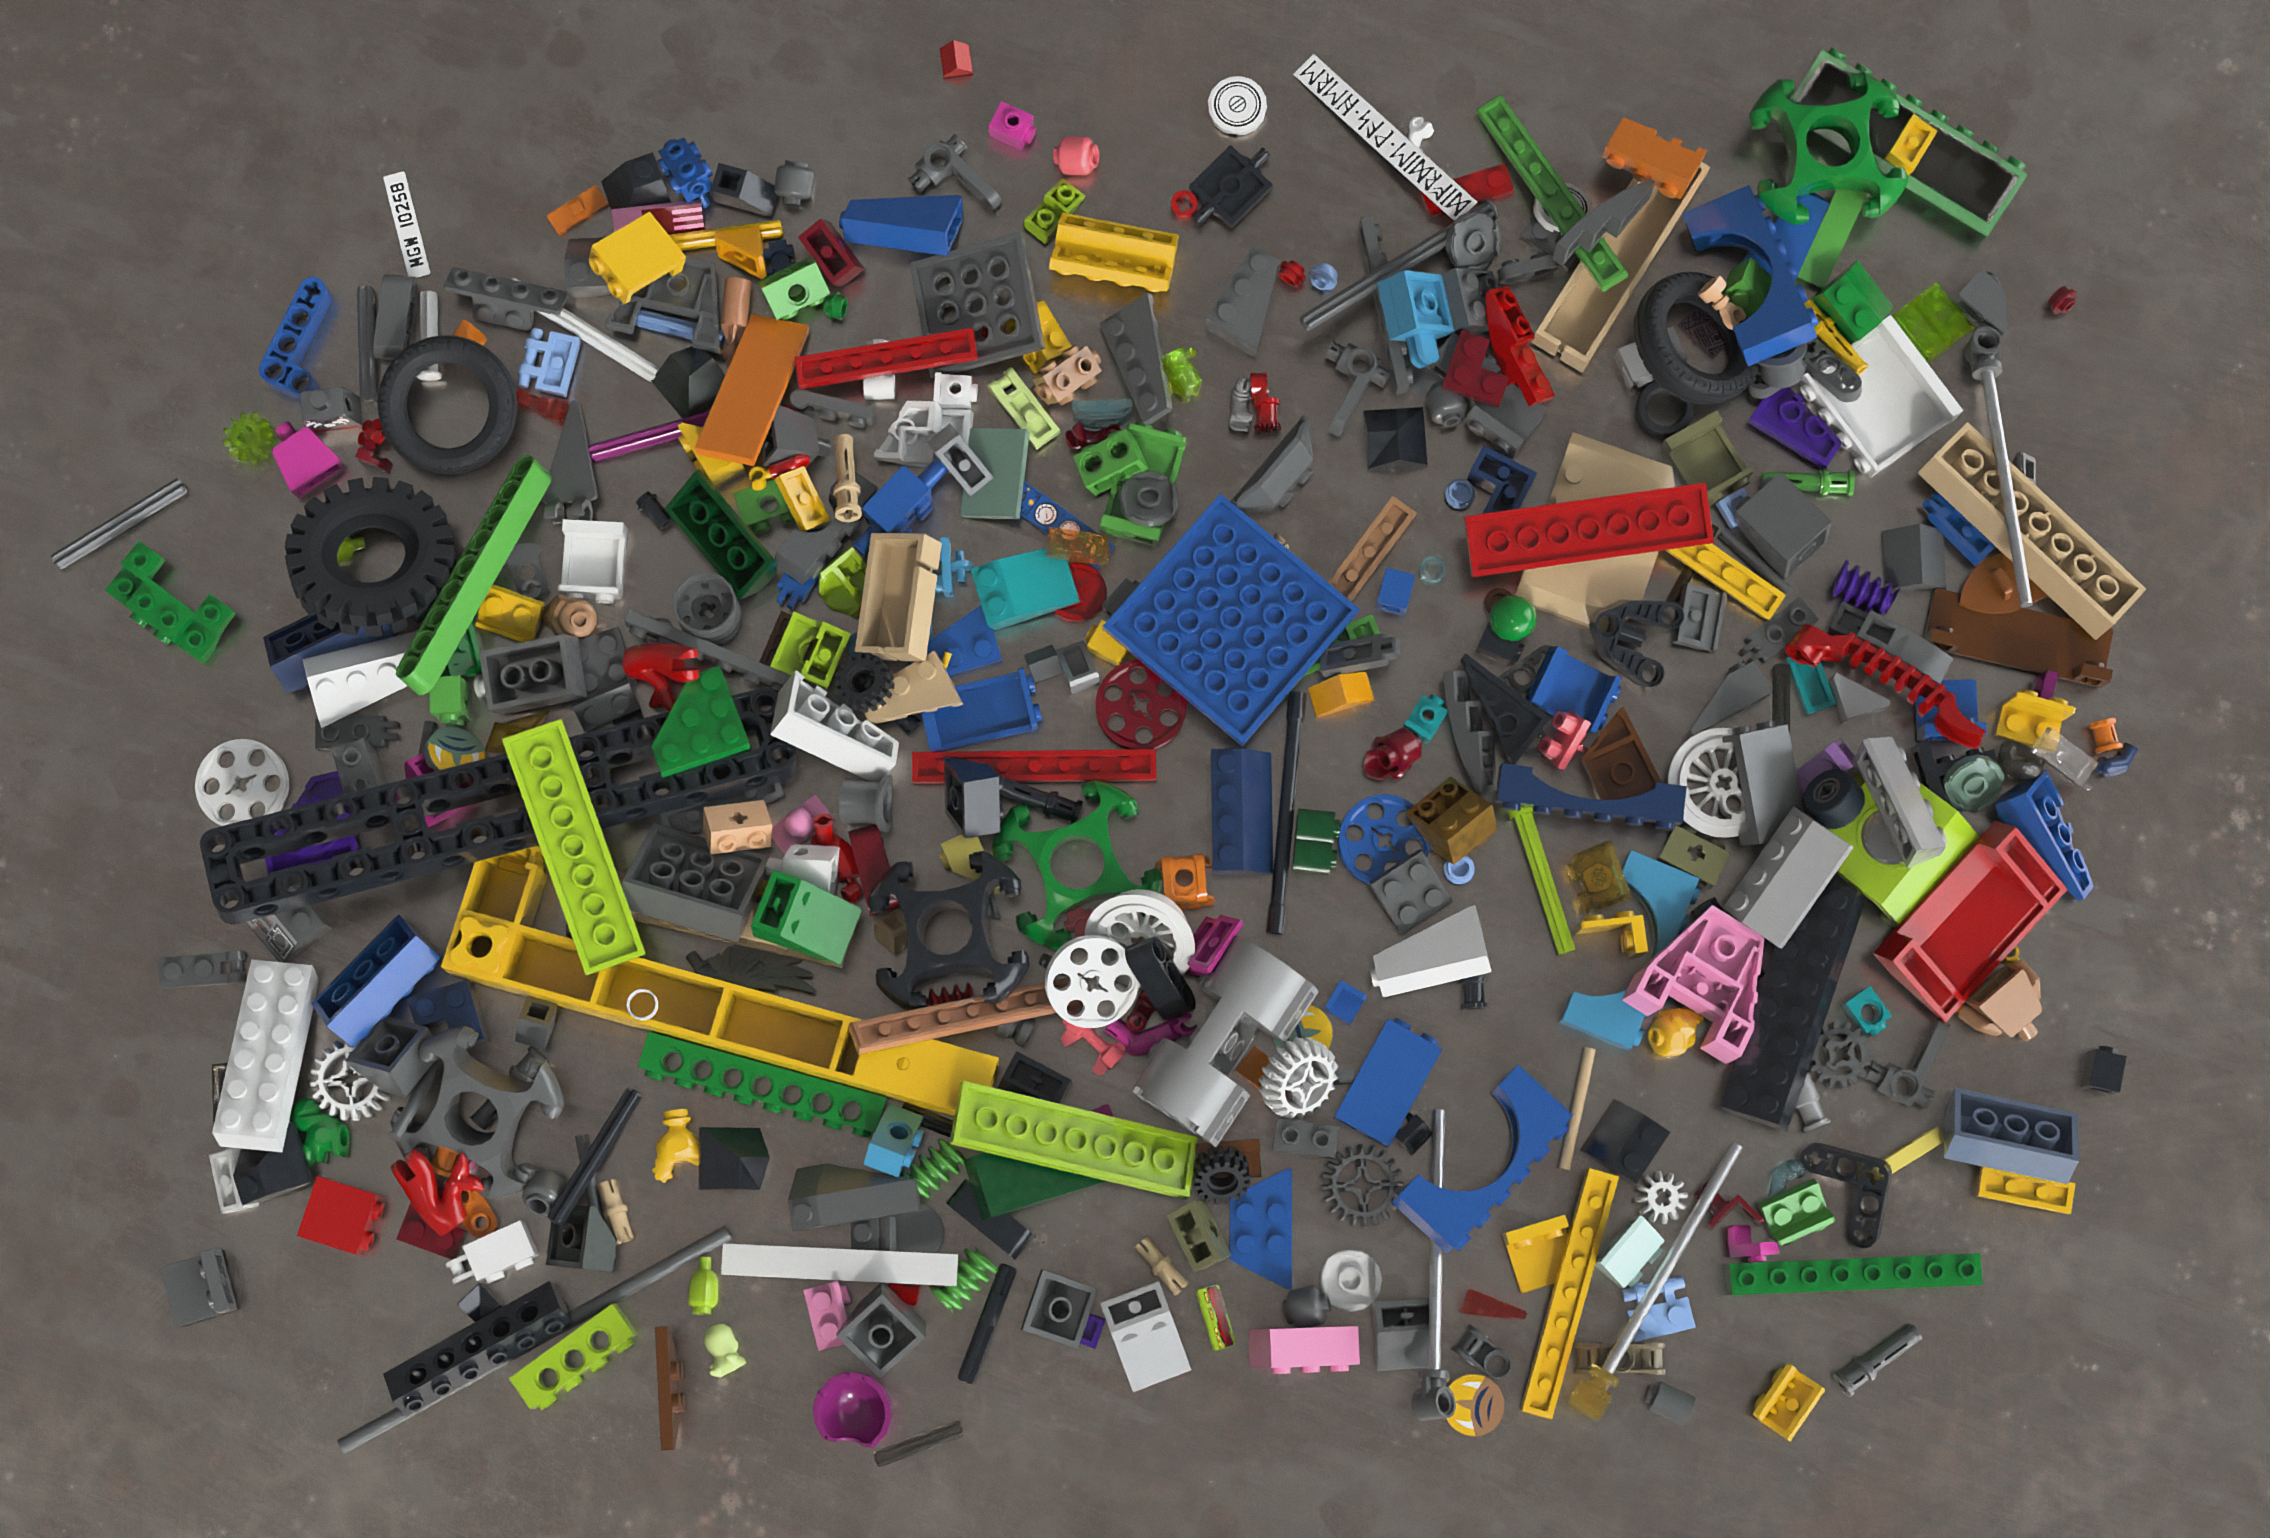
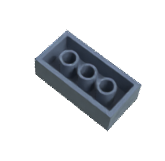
M1954 1088L1944 1111V1158L2068 1184L2079 1162L2078 1113Z

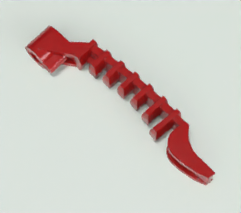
M1804 624L1785 647L1787 655L1793 661L1802 665L1807 664L1814 668L1817 667L1821 660L1834 661L1838 664L1845 655L1851 657L1849 664L1854 670L1863 662L1867 664L1864 667V672L1868 677L1877 669L1882 672L1880 675V682L1886 685L1891 678L1896 680L1894 689L1897 693L1900 694L1905 687L1911 689L1907 695L1910 704L1913 705L1920 696L1924 697L1925 700L1918 706V714L1921 717H1924L1934 705L1939 707L1934 719V727L1941 735L1972 749H1977L1982 743L1981 740L1986 731L1962 715L1957 707L1955 695L1945 690L1944 684H1937L1931 680L1930 675H1923L1918 672L1914 665L1908 666L1901 661L1900 657L1896 656L1894 658L1887 654L1884 648L1878 649L1870 645V641L1867 639L1862 641L1855 637L1853 632H1850L1849 635L1830 636L1811 624Z

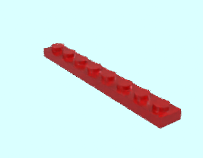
M1156 749L912 752L913 784H944V758L947 757L989 764L996 774L1020 783L1088 782L1093 779L1103 782L1156 781Z

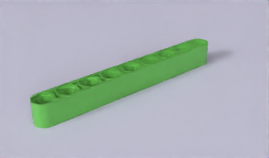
M531 455L519 458L513 465L397 666L396 676L418 695L428 693L436 685L551 483V474Z

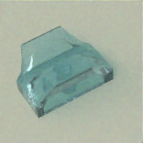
M1132 398L1072 401L1073 421L1076 423L1081 422L1084 429L1093 431L1106 428L1110 424H1117L1121 428L1132 419Z

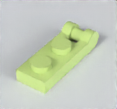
M1009 367L1003 372L1004 376L997 381L993 379L986 385L1020 429L1030 431L1029 442L1038 450L1060 434V429L1014 369ZM1012 385L1016 390L1007 395L1004 389Z

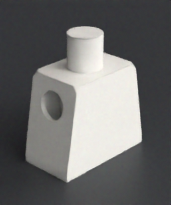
M791 845L783 860L773 857L768 859L766 875L771 876L772 871L776 870L802 879L836 896L840 847Z

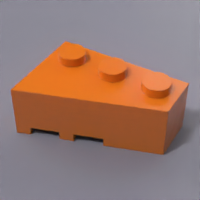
M1623 117L1605 147L1602 157L1613 168H1623L1632 173V176L1639 182L1648 179L1654 180V186L1658 187L1663 195L1669 198L1676 197L1681 200L1698 171L1707 150L1698 147L1696 152L1682 147V140L1673 137L1671 142L1656 136L1657 130Z

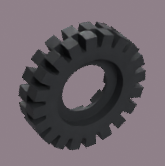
M373 477L371 488H365L363 478L347 480L349 492L343 493L337 484L323 490L326 501L323 503L315 496L304 505L306 516L297 513L290 525L292 534H287L285 550L287 555H285L287 570L297 599L300 598L303 609L310 616L317 613L319 623L330 629L339 622L341 633L354 636L357 635L360 626H365L367 637L383 636V625L390 624L393 633L408 629L406 618L410 616L417 623L423 621L429 612L428 605L434 604L457 564L451 525L448 524L447 515L440 505L434 507L433 498L423 490H420L415 495L413 485L400 480L395 488L391 489L389 478ZM366 528L392 532L401 540L405 548L404 561L398 571L389 578L378 582L356 581L348 577L340 569L337 562V554L342 542L347 537L359 533Z

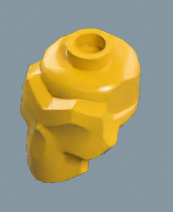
M1687 1006L1659 1011L1648 1032V1041L1652 1049L1660 1056H1679L1685 1053L1687 1048L1694 1045L1697 1024L1703 1023L1704 1017Z

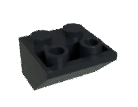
M1016 1051L997 1089L1061 1104L1072 1080Z

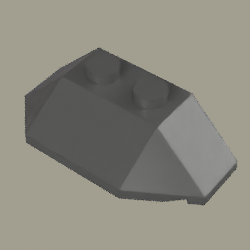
M1305 414L1230 501L1245 514L1273 512L1279 505L1284 507L1293 497L1294 493L1291 490L1299 482L1303 485L1313 473V470L1310 469L1313 462L1309 418Z

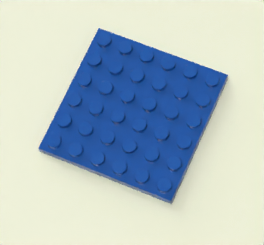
M1220 493L1108 619L1102 629L1243 746L1359 613L1360 609Z

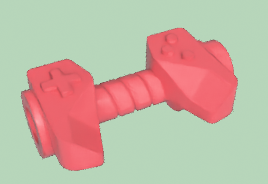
M1073 1009L1069 1014L1076 1015L1078 1012ZM1066 1020L1062 1021L1067 1030L1063 1033L1060 1040L1065 1047L1084 1038L1100 1053L1092 1069V1072L1100 1076L1105 1074L1109 1068L1112 1069L1125 1055V1047L1120 1042L1116 1043L1113 1041L1108 1044L1091 1028L1078 1027Z

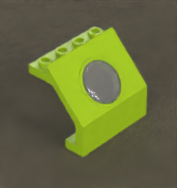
M1859 773L1854 780L1865 794V804L1861 813L1845 827L1829 829L1854 847L1836 873L1872 900L1882 910L1883 913L1880 917L1886 924L1897 928L1980 836L1955 808L1919 782L1920 788L1918 790L1922 798L1929 801L1933 810V816L1931 817L1936 827L1940 826L1943 829L1947 843L1940 856L1907 869L1861 773Z

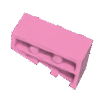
M1358 1326L1248 1330L1250 1367L1271 1368L1272 1374L1290 1373V1367H1301V1373L1320 1372V1366H1330V1372L1349 1371V1365L1360 1364Z

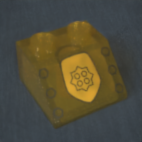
M1612 840L1578 852L1569 858L1570 864H1567L1569 877L1572 882L1577 881L1580 893H1577L1579 905L1582 911L1587 910L1589 916L1622 906L1632 898Z

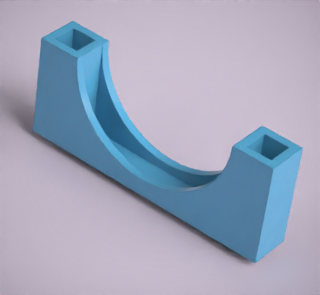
M1630 850L1626 854L1616 882L1633 892L1643 903L1650 916L1654 931L1652 959L1676 938L1678 932L1686 929L1690 916L1685 914L1689 904L1694 905L1698 899L1701 888L1697 887L1700 878ZM1626 990L1607 996H1589L1572 992L1559 1023L1628 1051L1632 1049L1633 1045L1638 1047L1645 1030L1640 1028L1644 1017L1649 1018L1651 1015L1646 1016L1622 1001Z

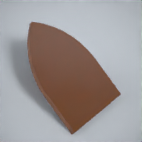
M2000 552L1980 563L1967 578L1960 594L1959 605L1985 614H2005L2022 609L2019 602L2013 562ZM2028 577L2032 602L2035 603L2048 597Z

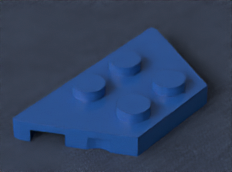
M1285 1169L1247 1188L1245 1195L1240 1193L1239 1200L1236 1201L1233 1197L1230 1198L1229 1250L1232 1255L1229 1256V1260L1285 1289H1292V1169Z

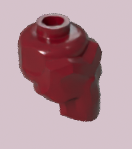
M1400 728L1385 736L1376 737L1371 745L1372 750L1365 753L1363 771L1366 776L1375 780H1383L1388 776L1392 779L1402 778L1403 774L1410 770L1412 764L1421 758L1422 741L1420 737L1406 728Z

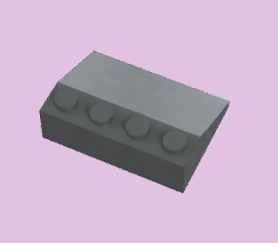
M653 823L623 879L622 889L629 909L632 912L738 942L748 923L770 857L748 850L710 855L706 838Z

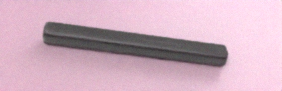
M179 478L174 479L51 555L52 561L56 567L64 569L186 494L187 489L184 483Z

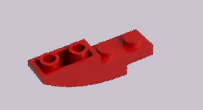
M1509 286L1489 290L1486 293L1489 335L1497 363L1501 368L1500 371L1502 375L1509 377L1507 386L1518 384L1529 406L1548 402L1555 397L1549 380L1545 377L1536 360V355L1528 344L1536 337H1534L1530 323L1517 303L1516 296L1512 293Z

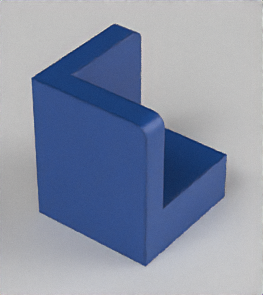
M1387 568L1375 608L1405 615L1416 575Z
M1340 980L1323 1010L1350 1025L1367 995Z

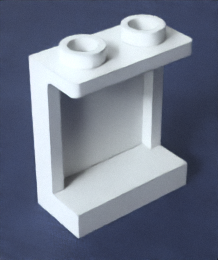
M563 519L562 532L565 534L562 578L561 585H558V592L569 598H596V602L604 604L614 603V599L622 600L628 532L623 522Z

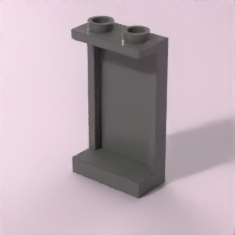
M1774 720L1756 724V730L1751 731L1750 725L1732 729L1733 735L1722 737L1723 743L1733 742L1749 824V832L1739 833L1741 846L1769 842L1793 806L1804 812L1788 724L1775 726Z

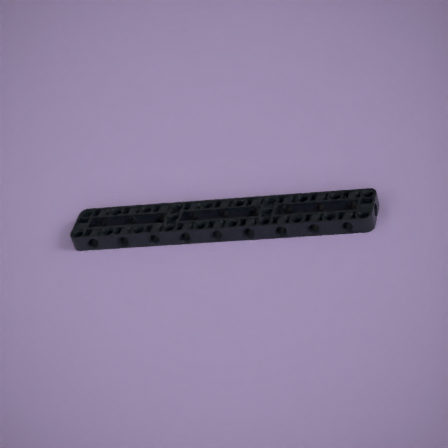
M759 688L731 696L745 733L756 732L760 745L759 749L737 755L733 754L662 778L660 772L641 776L639 777L640 780L616 786L615 783H611L608 769L654 758L651 746L670 711L568 737L601 829L791 779L797 771L795 746L770 735L778 693L770 688ZM763 705H769L772 707L770 710L767 711L759 709ZM647 735L654 737L650 741L640 740L643 736ZM584 751L594 752L588 757L580 756ZM507 753L216 827L202 835L200 848L213 904L221 920L233 925L538 846L539 843L526 807L517 808V812L498 817L490 815L456 824L457 827L436 833L428 830L426 816L519 793L517 781ZM779 758H786L789 760L787 763L778 764L775 762ZM720 773L729 775L728 778L723 780L715 778ZM597 777L601 779L596 784L587 782L591 778ZM464 782L472 783V785L467 788L459 787ZM660 789L669 790L665 795L655 794ZM402 798H411L406 804L398 803ZM604 804L609 806L604 811L595 810V808L599 805ZM342 813L350 814L344 820L336 819ZM394 825L397 840H394L395 843L374 849L367 847L332 856V860L309 866L305 863L270 872V876L247 882L243 879L240 864ZM409 825H418L413 831H405V828ZM287 829L284 835L275 836L278 830ZM476 837H487V839L481 843L473 842V840ZM225 845L223 850L212 852L216 846ZM417 852L425 853L420 859L411 858ZM353 869H363L358 875H350ZM294 884L301 885L296 891H287ZM233 900L238 901V903L234 907L225 908V905L228 902Z

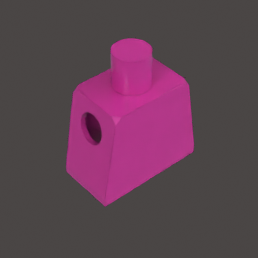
M288 421L275 429L274 432L281 440V443L272 449V453L289 490L298 499L346 467L307 426L296 432Z

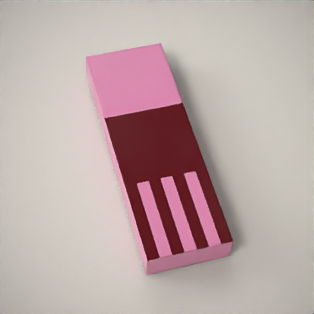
M701 199L692 200L689 203L687 201L611 209L614 232L648 212L655 217L668 235L705 230Z

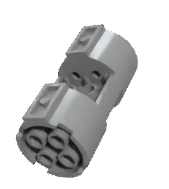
M1237 935L1211 973L1199 978L1200 983L1198 986L1216 1002L1208 1009L1206 1013L1207 1020L1202 1028L1196 1029L1192 1033L1188 1041L1190 1045L1188 1049L1163 1037L1160 1043H1155L1148 1053L1149 1059L1146 1062L1148 1066L1131 1090L1146 1103L1149 1102L1152 1107L1196 1137L1199 1138L1201 1136L1204 1141L1214 1147H1217L1250 1097V1094L1244 1088L1237 1085L1229 1077L1259 1031L1285 1043L1319 992L1312 983L1278 958Z

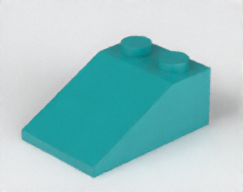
M1062 544L997 559L970 569L987 626L995 631L1080 602Z

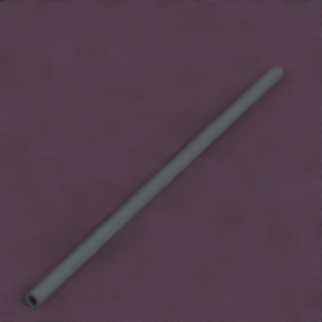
M726 1225L569 1311L573 1324L537 1343L532 1348L512 1357L504 1364L496 1366L480 1375L477 1379L428 1404L420 1411L406 1417L396 1407L338 1439L340 1449L346 1454L600 1313L612 1303H618L732 1239Z

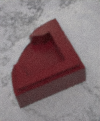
M363 447L358 448L355 458L362 465L390 474L393 464L387 458L375 456L373 451Z

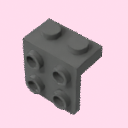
M1513 384L1506 386L1499 408L1480 402L1478 405H1474L1468 413L1465 424L1468 425V428L1480 437H1485L1492 442L1498 451L1503 454H1509L1514 458L1546 415L1547 410L1541 403L1529 406L1520 388Z

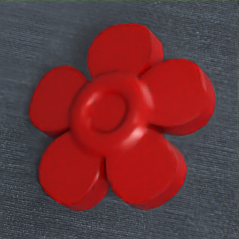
M378 418L373 421L366 420L362 425V431L364 432L358 435V444L370 451H374L376 443L381 444L385 438Z

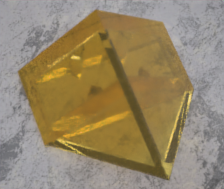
M550 709L504 723L495 722L485 751L496 755L505 754L506 750L502 739L544 725Z

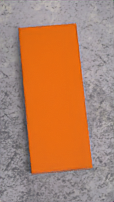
M594 185L552 211L546 217L557 234L561 236L609 206V203L598 186Z

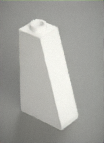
M1476 905L1470 906L1374 955L1375 968L1370 969L1373 986H1380L1383 997L1491 972Z

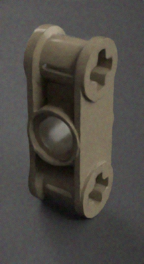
M1574 1342V1347L1577 1348V1368L1574 1369V1374H1603L1604 1372L1601 1371V1368L1615 1344ZM1637 1342V1344H1630L1626 1350L1628 1356L1626 1365L1619 1368L1616 1367L1614 1373L1665 1375L1666 1370L1662 1368V1349L1665 1348V1343ZM1588 1351H1589V1365H1588V1361H1587V1352H1588Z

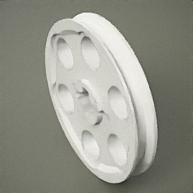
M236 739L217 746L204 758L196 775L195 793L201 809L208 818L218 825L224 826L253 818L250 814V808L257 802H262L265 805L264 815L281 811L289 794V775L284 762L271 748L258 741ZM261 750L265 754L263 764L256 767L252 766L250 763L251 754L254 751ZM225 752H232L235 756L233 765L228 768L221 767L219 763L221 755ZM273 775L278 776L281 782L280 787L273 792L267 791L265 788L267 778ZM215 778L220 783L219 790L215 794L208 795L204 789L205 783L209 779ZM240 778L245 781L249 780L246 784L247 790L245 792L240 789L236 790V787L239 786L238 780ZM225 804H232L235 808V814L229 820H223L220 817V809Z
M1084 935L1065 943L1051 958L1045 974L1046 994L1054 1010L1067 1022L1083 1028L1103 1027L1121 1018L1132 1006L1139 986L1138 980L1127 964L1125 948L1117 941L1101 935ZM1078 947L1084 948L1087 952L1085 960L1080 963L1072 962L1070 959L1071 952ZM1107 948H1113L1117 951V957L1111 963L1101 961V954ZM1061 973L1067 974L1070 981L1066 987L1059 989L1053 986V980L1056 975ZM1077 973H1081L1086 978H1093L1095 975H1097V981L1099 982L1101 987L1105 988L1106 990H1103L1098 985L1095 986L1092 984L1089 986V988H1087L1088 984L1086 983L1084 978ZM1119 975H1128L1130 977V984L1127 988L1120 990L1114 987V981ZM1072 1000H1080L1083 1003L1082 1011L1076 1015L1067 1012V1005ZM1104 1000L1113 1002V1010L1107 1015H1101L1097 1012V1006Z

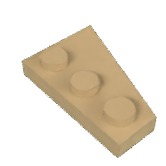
M933 651L926 656V661H916L893 674L894 679L891 681L895 686L894 689H889L892 693L891 698L889 699L885 696L883 700L886 704L883 707L878 703L876 704L878 710L872 711L868 708V713L864 714L869 722L878 724L906 718L911 714L938 711V708L956 707L964 704L938 654Z

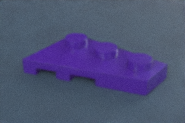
M1786 387L1770 397L1762 399L1748 423L1818 467L1826 469L1842 442L1819 416H1815L1804 404L1805 400L1799 393L1795 394L1790 387Z

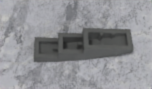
M1648 179L1625 189L1593 209L1557 242L1552 260L1563 266L1579 246L1590 252L1606 232L1617 238L1651 198L1655 181Z
M1465 671L1443 672L1446 704L1453 735L1463 765L1476 793L1496 791L1494 730H1483L1482 705L1479 700H1471L1470 681Z

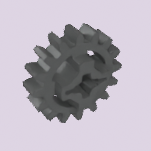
M1838 1021L1831 1022V1030L1825 1024L1823 1025L1811 1060L1813 1065L1808 1069L1809 1073L1815 1071L1819 1073L1816 1078L1817 1082L1827 1079V1087L1832 1088L1838 1082L1839 1088L1844 1089L1847 1086V1080L1852 1086L1858 1084L1856 1076L1866 1077L1867 1072L1863 1068L1873 1064V1062L1866 1059L1867 1055L1874 1053L1873 1049L1865 1048V1044L1870 1041L1869 1037L1861 1039L1859 1035L1862 1029L1857 1028L1851 1031V1024L1849 1022L1844 1023L1842 1028H1840ZM1836 1034L1845 1036L1840 1042H1835L1833 1039L1828 1038L1830 1035ZM1855 1045L1858 1050V1059L1854 1055ZM1844 1047L1843 1052L1841 1054L1844 1060L1842 1059L1833 1063L1835 1061L1834 1058L1836 1057V1053L1833 1050H1838ZM1819 1050L1823 1052V1064L1820 1061ZM1837 1068H1843L1845 1071L1850 1072L1842 1076L1832 1074Z

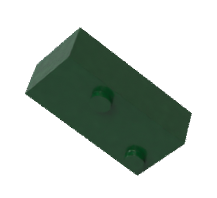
M986 1152L972 1156L964 1161L982 1221L1106 1182L1105 1180Z

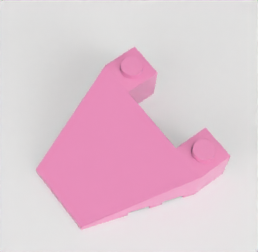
M1712 905L1634 974L1622 1001L1649 1016L1663 1007L1669 995L1712 1022L1700 1049L1728 1064L1742 1056L1754 1031L1755 1020H1753L1754 1004L1757 1003L1758 998L1756 986L1757 978L1761 973L1764 937Z

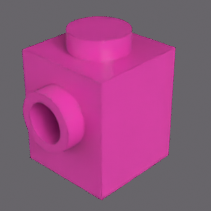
M1002 101L988 126L991 138L1022 151L1025 143H1031L1037 129L1034 127L1033 115Z

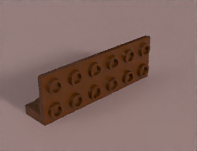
M1939 588L1934 590L1924 639L1944 652L2038 674L2049 670L2059 673L2058 678L2098 688H2102L2111 682L2113 670L2106 667L2114 632L2112 628L2095 640L2073 619L2026 608L2005 614L1980 613L1959 605L1961 593Z

